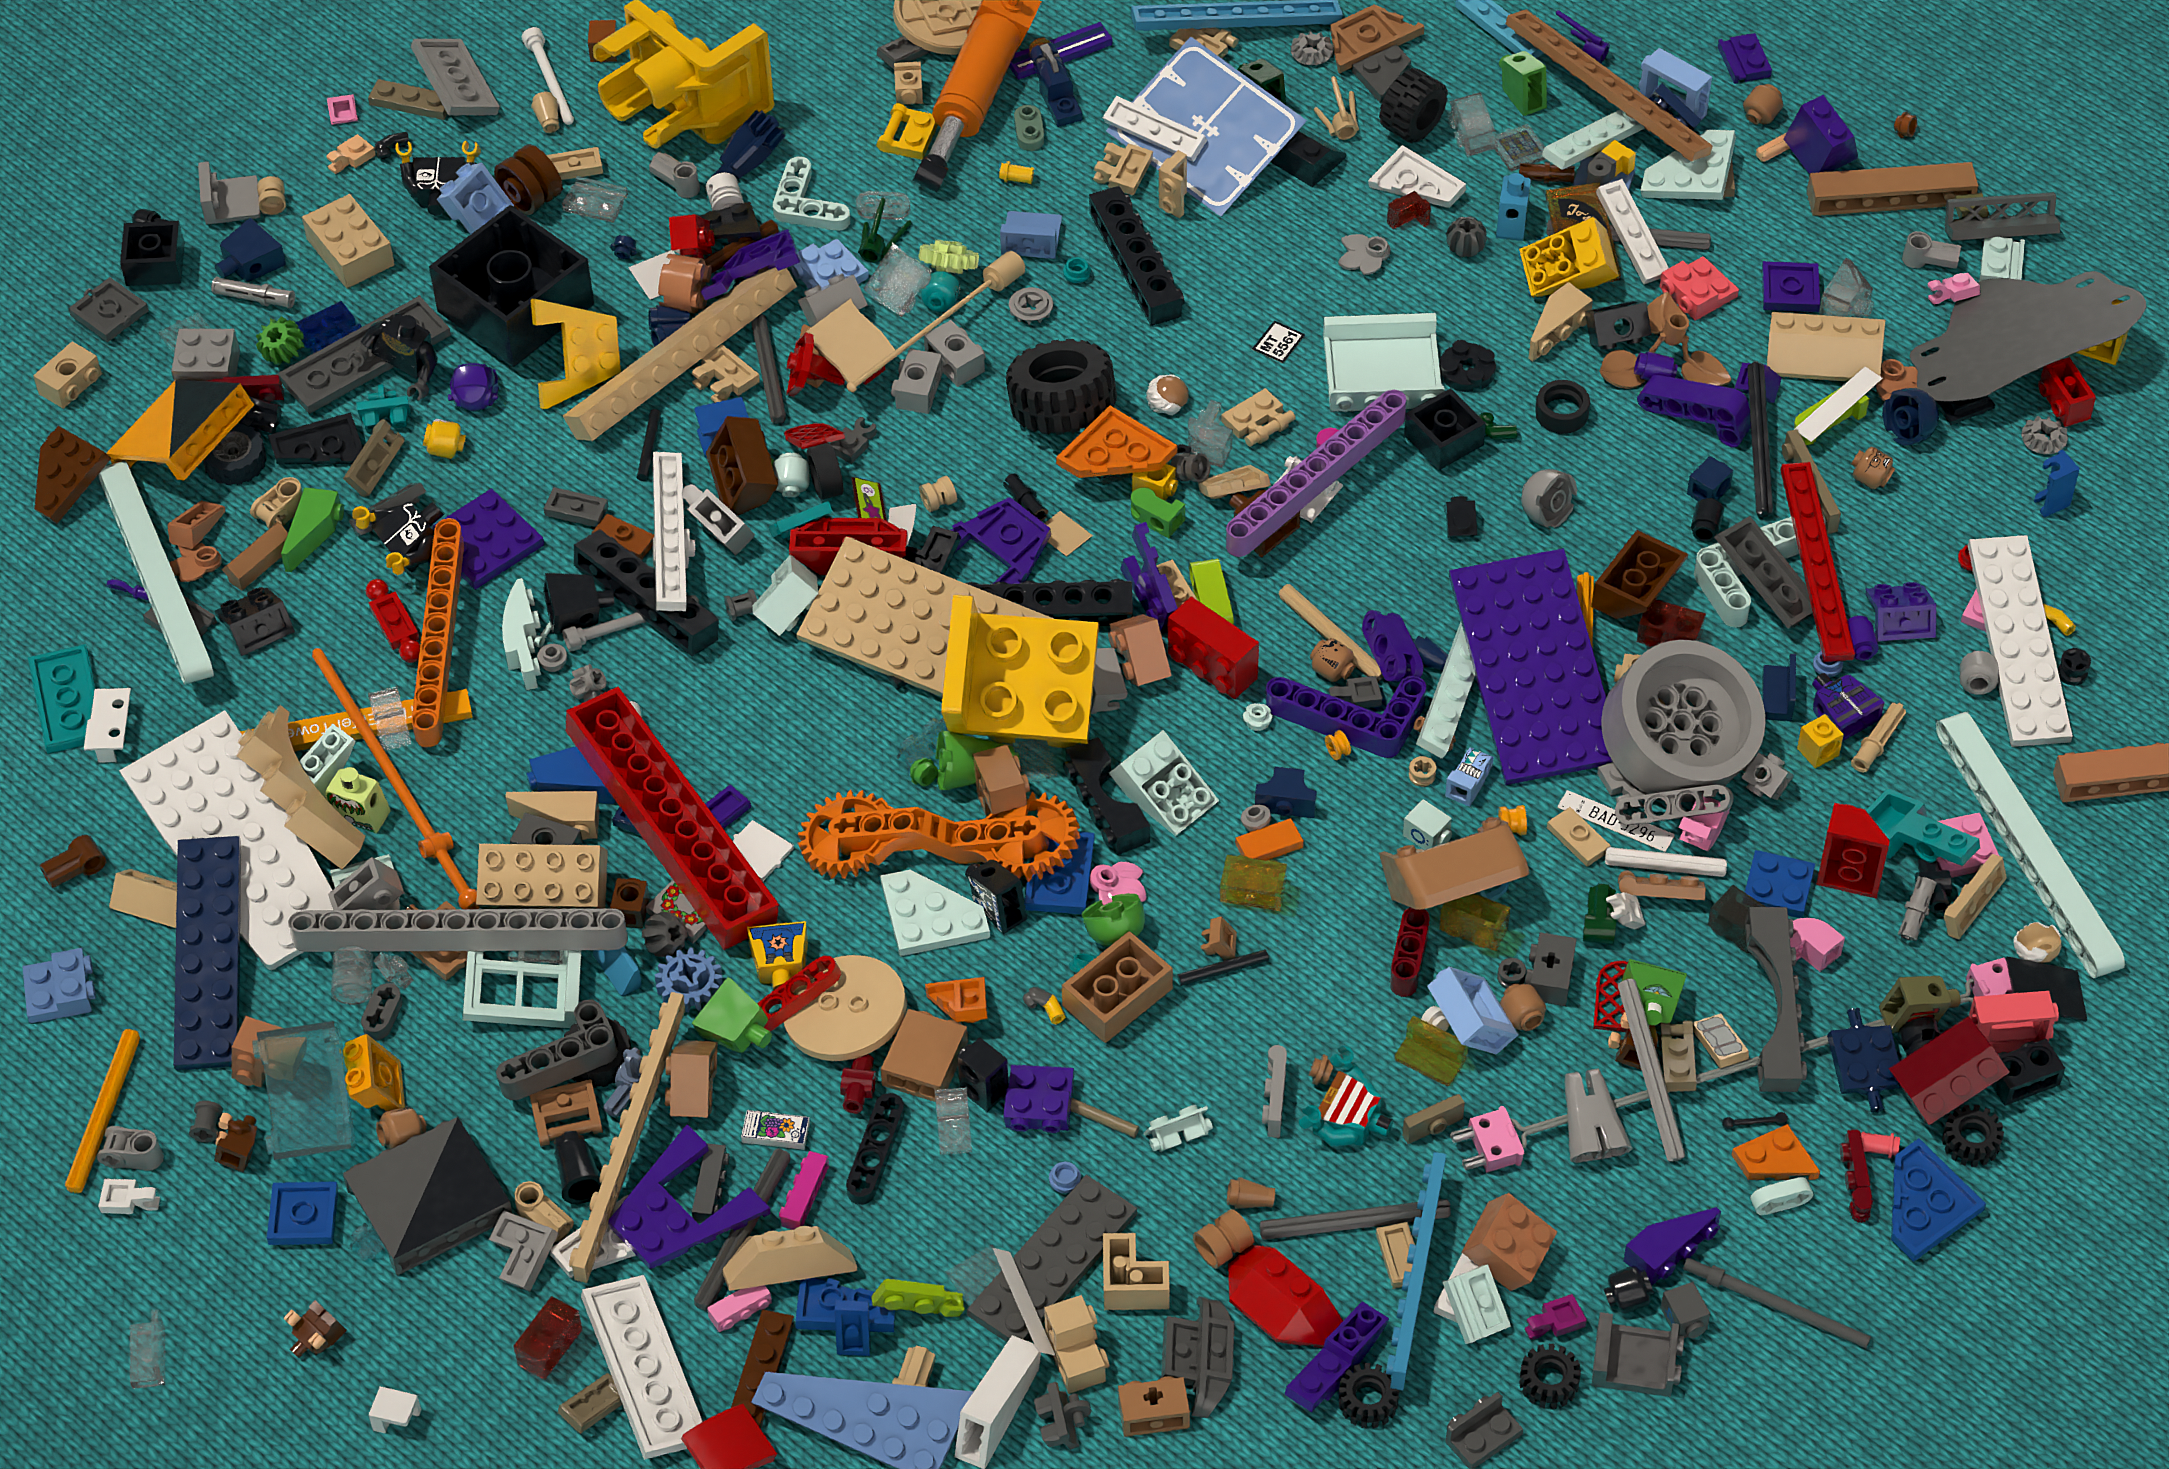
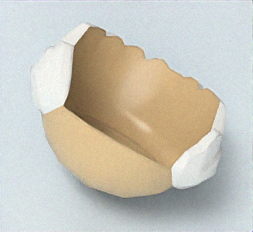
M2040 922L2029 923L2028 926L2025 925L2023 929L2017 932L2013 939L2014 948L2018 957L2023 960L2048 963L2060 953L2062 947L2061 935L2054 925L2045 926Z

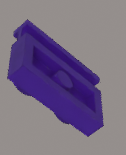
M1755 33L1730 37L1728 41L1718 40L1719 52L1734 84L1738 83V80L1743 79L1747 82L1771 77L1772 68Z

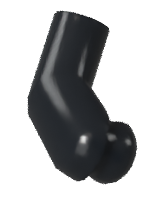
M402 132L387 135L378 141L374 146L377 157L379 159L389 158L391 156L390 149L396 148L397 143L399 147L408 145V133Z

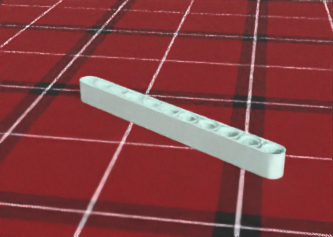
M121 461L105 466L98 474L103 491L184 685L213 677L214 674L209 656L127 462Z
M1963 712L1937 721L1936 732L1939 740L2087 973L2092 978H2097L2123 969L2125 960L2119 945L1970 714Z

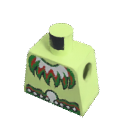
M352 767L339 769L325 792V799L349 823L376 834L391 812L379 783L375 779L358 774V771Z

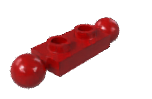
M381 579L371 580L365 590L367 597L371 600L368 602L369 607L391 649L399 648V655L403 661L407 663L417 662L419 660L420 643L416 640H419V634L396 591L389 594V587L385 581Z

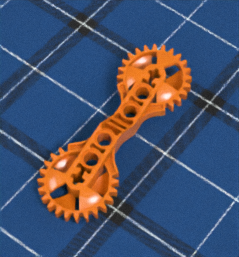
M849 790L846 797L842 798L841 794L837 792L836 800L832 801L826 797V805L815 804L817 812L806 814L810 822H801L804 831L798 833L801 840L798 845L802 851V856L806 863H809L811 869H817L821 876L828 872L831 879L838 872L845 879L850 871L857 877L858 869L863 868L868 872L869 863L879 866L895 851L923 849L958 864L986 863L989 860H996L1019 879L1022 875H1025L1027 882H1030L1033 874H1037L1041 880L1043 872L1046 870L1050 874H1054L1053 866L1057 865L1063 868L1064 863L1062 859H1072L1073 856L1070 849H1078L1076 840L1081 836L1078 831L1080 826L1073 809L1068 807L1066 801L1059 802L1056 795L1049 800L1046 793H1043L1037 799L1035 793L1032 792L1026 806L996 814L990 813L982 820L954 822L919 807L894 809L882 797L876 799L874 793L866 797L864 791L861 790L857 796H854L852 790ZM855 808V812L844 813V810ZM1037 810L1038 818L1027 816L1029 811ZM826 819L831 820L828 826L829 833L820 828V825ZM1048 837L1060 844L1054 852L1047 851L1049 847ZM839 852L844 855H850V859L839 861ZM1034 858V862L1024 864V859Z

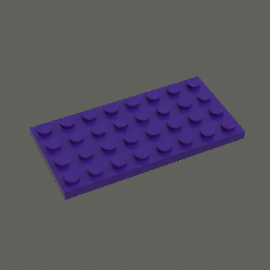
M1564 548L1449 570L1450 583L1505 785L1597 768L1613 762L1606 749L1602 734L1601 719L1606 695Z

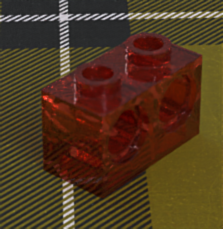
M1655 600L1649 609L1643 612L1639 623L1637 642L1654 647L1674 640L1700 641L1706 613Z
M551 1296L514 1344L517 1364L545 1380L582 1331L579 1311Z

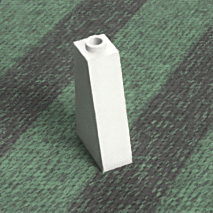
M1012 1335L960 1412L955 1449L956 1458L981 1469L987 1467L1039 1370L1041 1352L1037 1351L1035 1344Z

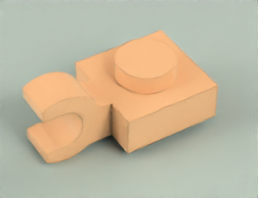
M357 134L337 146V151H331L326 156L332 162L328 169L337 174L349 164L356 168L376 156L374 147Z

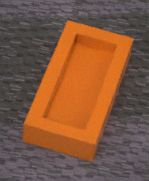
M1289 818L1235 837V845L1247 867L1303 848V839L1294 822Z

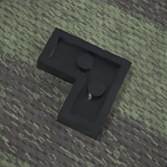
M932 526L922 550L906 546V556L902 559L945 575L961 540V536L958 532Z

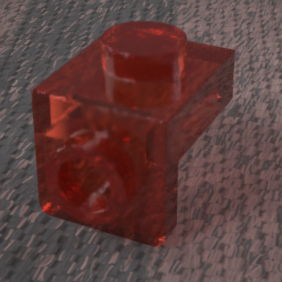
M1413 191L1401 198H1396L1388 204L1387 224L1392 229H1395L1416 218L1423 227L1430 225L1431 206L1426 199H1422L1416 191Z

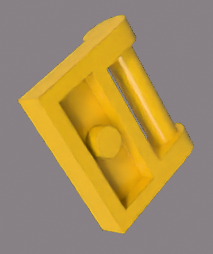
M896 103L891 109V118L885 132L879 137L876 146L879 150L886 153L922 160L938 124L931 113L907 109L905 105ZM900 122H907L900 140L894 141L893 138Z

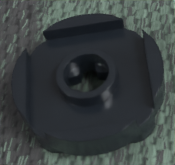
M1457 340L1452 344V347L1443 352L1439 364L1440 374L1444 377V382L1447 386L1460 392H1473V388L1482 386V389L1486 388L1495 377V354L1492 350L1486 349L1481 345L1468 343L1465 340ZM1463 365L1472 366L1469 367L1468 370L1463 369Z

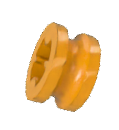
M1341 730L1336 731L1334 736L1330 734L1325 736L1326 748L1334 760L1341 759L1342 754L1344 756L1351 754L1350 743Z

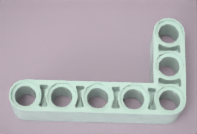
M1791 517L1760 528L1785 559L1799 554ZM1716 543L1699 550L1697 553L1694 578L1722 621L1730 627H1741L1748 620L1751 598L1737 577L1742 575L1743 572L1722 546Z

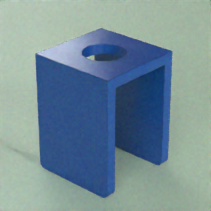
M742 397L694 408L699 424L697 434L704 457L707 458L706 451L727 416L749 418Z

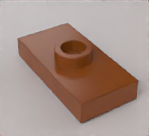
M606 514L592 532L594 533L599 529L628 551L633 552L640 560L644 558L653 546L654 534L610 514Z

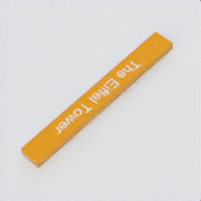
M468 690L447 692L444 723L473 718ZM414 699L359 709L375 736L413 729L411 719ZM347 712L288 722L289 738L294 752L311 749L332 724L336 725L354 740L363 738Z

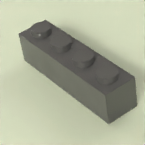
M707 1143L709 1151L703 1155L692 1208V1217L697 1223L704 1222L719 1210L717 1203L718 1199H722L723 1193L721 1183L726 1180V1170L724 1168L725 1165L729 1164L730 1154L726 1151V1145Z

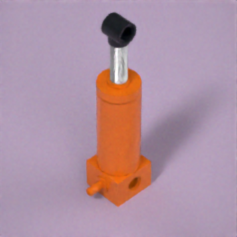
M981 1L968 28L965 42L933 107V118L941 129L929 155L923 157L912 181L936 193L938 192L947 174V162L958 138L974 136L979 132L1009 65L1028 32L1042 1Z

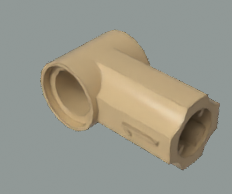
M527 1181L516 1188L514 1195L519 1217L554 1229L559 1233L555 1242L561 1241L569 1234L570 1229L574 1225L573 1219L544 1195L543 1189L539 1184ZM529 1199L536 1200V1202L532 1204L523 1203L524 1201Z
M917 1345L913 1348H908L898 1378L895 1377L891 1384L928 1387L927 1384L936 1360L935 1354L927 1348Z

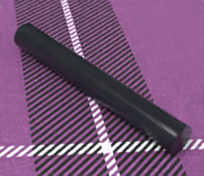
M652 409L649 414L637 472V479L640 481H647L661 417V412L657 409Z
M1264 949L1177 974L1180 986L1267 962L1269 961L1268 953Z

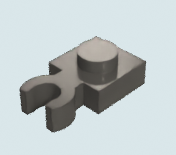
M860 417L855 421V428L853 430L845 427L841 431L844 433L845 439L830 442L836 456L852 464L869 447L868 440L872 439L877 433L876 424L873 423L869 428H864L865 419Z

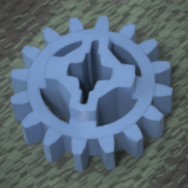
M689 948L688 954H683L680 949L677 950V957L675 958L667 955V965L659 963V973L655 974L657 994L662 995L663 1002H668L671 992L683 994L685 1012H689L691 1006H695L698 1011L701 1010V1003H708L712 995L723 984L720 964L716 965L715 957L710 956L706 959L705 950H701L697 955L694 954L693 948Z

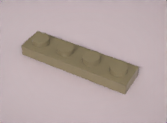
M1798 429L1787 431L1785 444L1782 445L1783 457L1790 463H1811L1822 514L1826 520L1827 534L1835 533L1838 531L1841 513Z

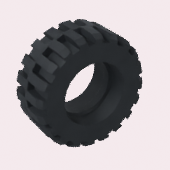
M1058 339L1052 340L1051 343L1037 344L1035 348H1028L1023 351L1021 356L1018 355L1014 358L1006 372L1005 378L1011 413L1019 424L1033 432L1040 431L1041 434L1048 435L1050 433L1061 435L1064 432L1070 431L1072 433L1079 432L1080 429L1087 428L1110 405L1114 407L1117 401L1112 360L1102 348L1094 343L1091 345L1088 341L1081 340L1078 342L1074 339L1059 341Z

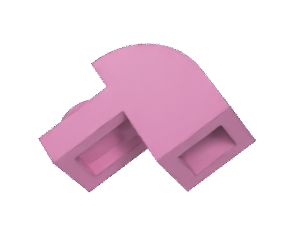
M1703 797L1704 803L1713 802L1717 803L1718 807H1720V801L1710 797ZM1731 808L1722 813L1694 817L1683 816L1679 828L1683 829L1680 840L1709 851L1718 838Z
M1814 918L1793 920L1794 930L1793 937L1790 938V946L1796 949V961L1802 957L1816 970L1821 972L1841 956L1845 937L1824 921Z

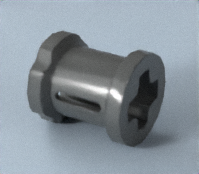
M748 589L747 593L734 597L724 596L726 610L731 621H735L738 616L753 612L752 605L757 601L753 589Z
M199 1101L194 1107L196 1118L194 1125L190 1127L189 1135L197 1141L209 1143L215 1141L216 1137H218L216 1126L218 1118L223 1113V1108L218 1103L212 1101Z

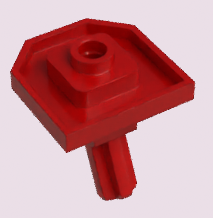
M805 332L796 341L794 353L790 352L787 369L791 370L786 393L788 396L795 397L804 388L806 379L814 381L826 380L839 386L844 385L845 379L838 369L831 365L826 358L813 353L814 335Z

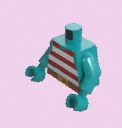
M1345 1045L1339 1047L1338 1052L1343 1056V1060L1338 1054H1334L1331 1056L1330 1062L1334 1067H1343L1344 1070L1343 1072L1338 1071L1319 1108L1309 1105L1302 1110L1303 1114L1307 1116L1299 1119L1300 1127L1303 1129L1313 1127V1134L1319 1136L1333 1147L1352 1144L1363 1145L1370 1131L1387 1137L1393 1126L1394 1119L1380 1114L1382 1097L1358 1065L1351 1063L1354 1058L1352 1049Z

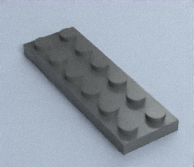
M419 295L279 372L278 376H280L284 387L310 414L394 367L372 354L371 349L368 350V360L360 367H357L361 362L359 355L355 354L350 361L348 360L349 354L356 347L362 345L361 340L373 323L385 318L391 320L395 314H401L402 316L411 315L416 319L418 325L430 332L432 346L451 336L450 328Z
M1088 1175L1083 1177L1013 1257L1041 1323L1045 1321L1044 1307L1061 1302L1103 1255V1233H1122L1137 1215V1207ZM1001 1270L969 1306L967 1316L1005 1342H1008L1012 1335L1028 1341L1031 1335Z

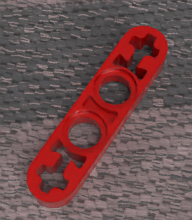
M821 956L815 959L757 1003L768 1017V1021L764 1026L765 1029L771 1032L839 980L841 970L834 958L831 956ZM803 985L807 986L806 990L799 995H794V992L798 987ZM782 1004L778 1012L769 1014V1010L774 1005Z

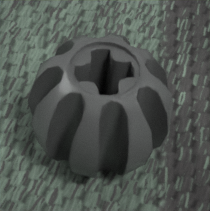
M1459 217L1448 227L1446 232L1447 245L1452 252H1455L1460 257H1473L1482 251L1486 244V228L1475 217Z
M660 912L650 916L645 922V929H642V937L645 939L644 946L649 952L654 953L658 957L666 958L667 955H676L677 950L680 949L682 951L684 949V941L688 939V932L685 930L686 924L681 917H676L674 913Z

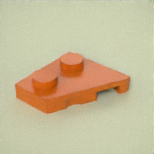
M985 977L925 984L927 998L955 1022L974 1023L987 1019Z
M1788 1124L1739 1145L1732 1150V1157L1748 1180H1764L1765 1178L1789 1180L1790 1176H1808L1809 1180L1819 1178L1820 1170Z

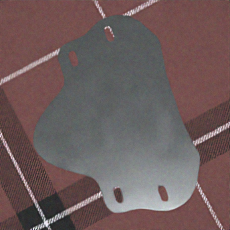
M2096 271L2084 272L2053 285L2008 278L1987 279L1977 282L1980 285V295L1956 301L1946 332L1915 347L1911 351L1910 359L1918 371L1917 387L1929 393L1935 401H1959L1987 396L2039 368L2078 351L2124 335L2142 317L2146 310V300L2136 289L2116 284L2102 273ZM2088 279L2094 280L2093 283L2082 288L2076 287L2077 284ZM2130 296V299L2120 304H2112V301L2118 298ZM1939 348V351L1925 357L1921 356L1923 352L1929 349ZM1946 377V380L1934 386L1928 385L1929 382L1937 378Z

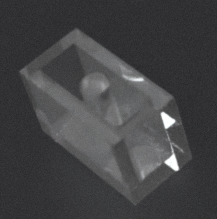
M1481 92L1450 101L1451 112L1447 113L1451 129H1457L1454 135L1458 148L1463 147L1467 157L1498 148L1495 128Z

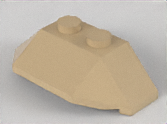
M800 1226L794 1230L781 1232L767 1231L762 1235L747 1237L723 1268V1276L729 1291L854 1272L857 1271V1264L849 1248L818 1226Z

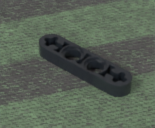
M886 1093L881 1095L873 1108L846 1183L848 1198L855 1204H867L876 1195L904 1118V1103L897 1094ZM890 1105L895 1106V1109H892L889 1114V1121L885 1120V1109H888ZM877 1130H885L889 1133V1136L883 1141H877L872 1138V1134ZM868 1156H875L880 1160L874 1167H866L862 1164L863 1159ZM862 1176L866 1177V1188H863L861 1192H856V1188L861 1186Z

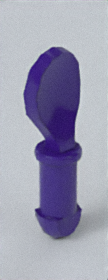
M120 579L107 581L106 587L128 592L133 595L134 599L149 600L145 589L140 585L132 588L127 582Z

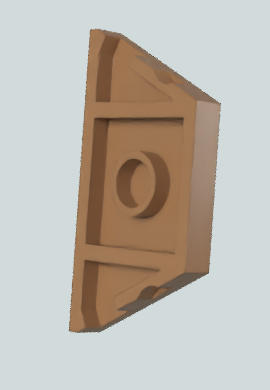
M1375 4L1331 24L1330 33L1338 72L1342 73L1352 68V64L1396 44L1399 46L1423 35L1424 25L1418 22L1414 26L1404 22V16L1388 12L1385 8Z

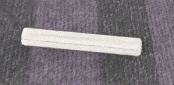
M1608 847L1605 855V863L1613 866L1724 877L1727 871V860L1720 858Z

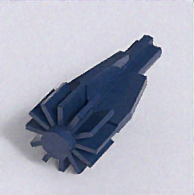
M755 110L732 135L719 159L723 164L712 176L719 173H730L736 179H740L762 164L786 137L783 134L784 129L779 127V122L771 115L766 116L762 110L760 112Z

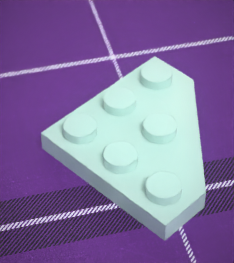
M1707 130L1699 135L1713 145L1711 154L1706 157L1690 161L1675 150L1647 168L1641 186L1642 198L1723 200L1736 140L1735 130Z
M912 870L880 876L900 956L990 938V930L983 906Z

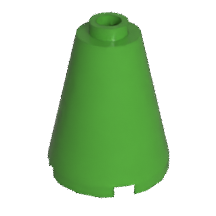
M948 730L939 732L935 759H939V769H937L936 776L939 789L951 790L976 784L973 753L1007 744L954 733ZM1008 745L1012 756L1017 755L1019 759V753L1014 752L1013 746Z

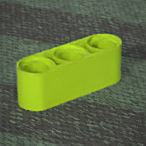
M1219 559L1189 563L1190 580L1197 600L1234 625L1233 612Z

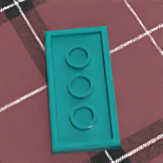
M83 644L28 657L47 754L83 746L85 743L87 721L91 719L94 691L96 689L87 645Z

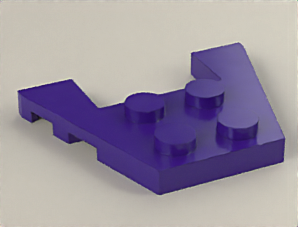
M789 229L740 248L724 265L726 270L715 274L711 278L713 285H706L701 289L704 299L708 300L727 292L734 279L741 276L750 278L757 274L759 269L766 266L768 269L776 267L780 271L800 263L801 260Z
M1011 497L978 512L977 517L965 523L960 521L952 525L951 531L958 532L961 536L955 553L972 539L1009 568L995 581L1008 584H1021L1027 580L1052 535L1050 527Z
M1143 522L1135 525L1132 533V538L1144 561L1142 570L1134 555L1123 559L1120 570L1127 581H1132V590L1147 616L1158 620L1162 634L1168 631V617L1178 607L1166 575H1161L1156 563L1159 556L1156 547L1150 548L1145 534L1150 531L1147 523Z

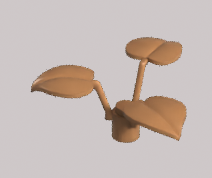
M1669 292L1658 296L1647 306L1651 333L1660 334L1649 352L1654 353L1663 341L1670 346L1682 343L1683 359L1686 363L1683 364L1681 373L1685 380L1717 386H1725L1731 382V377L1726 368L1711 354L1698 350L1693 352L1691 357L1688 355L1687 343L1689 337L1685 334L1689 326V319L1674 302ZM1615 350L1608 353L1603 359L1599 372L1612 385L1632 389L1641 386L1646 381L1640 379L1639 375L1634 374L1637 359L1634 354L1625 350Z

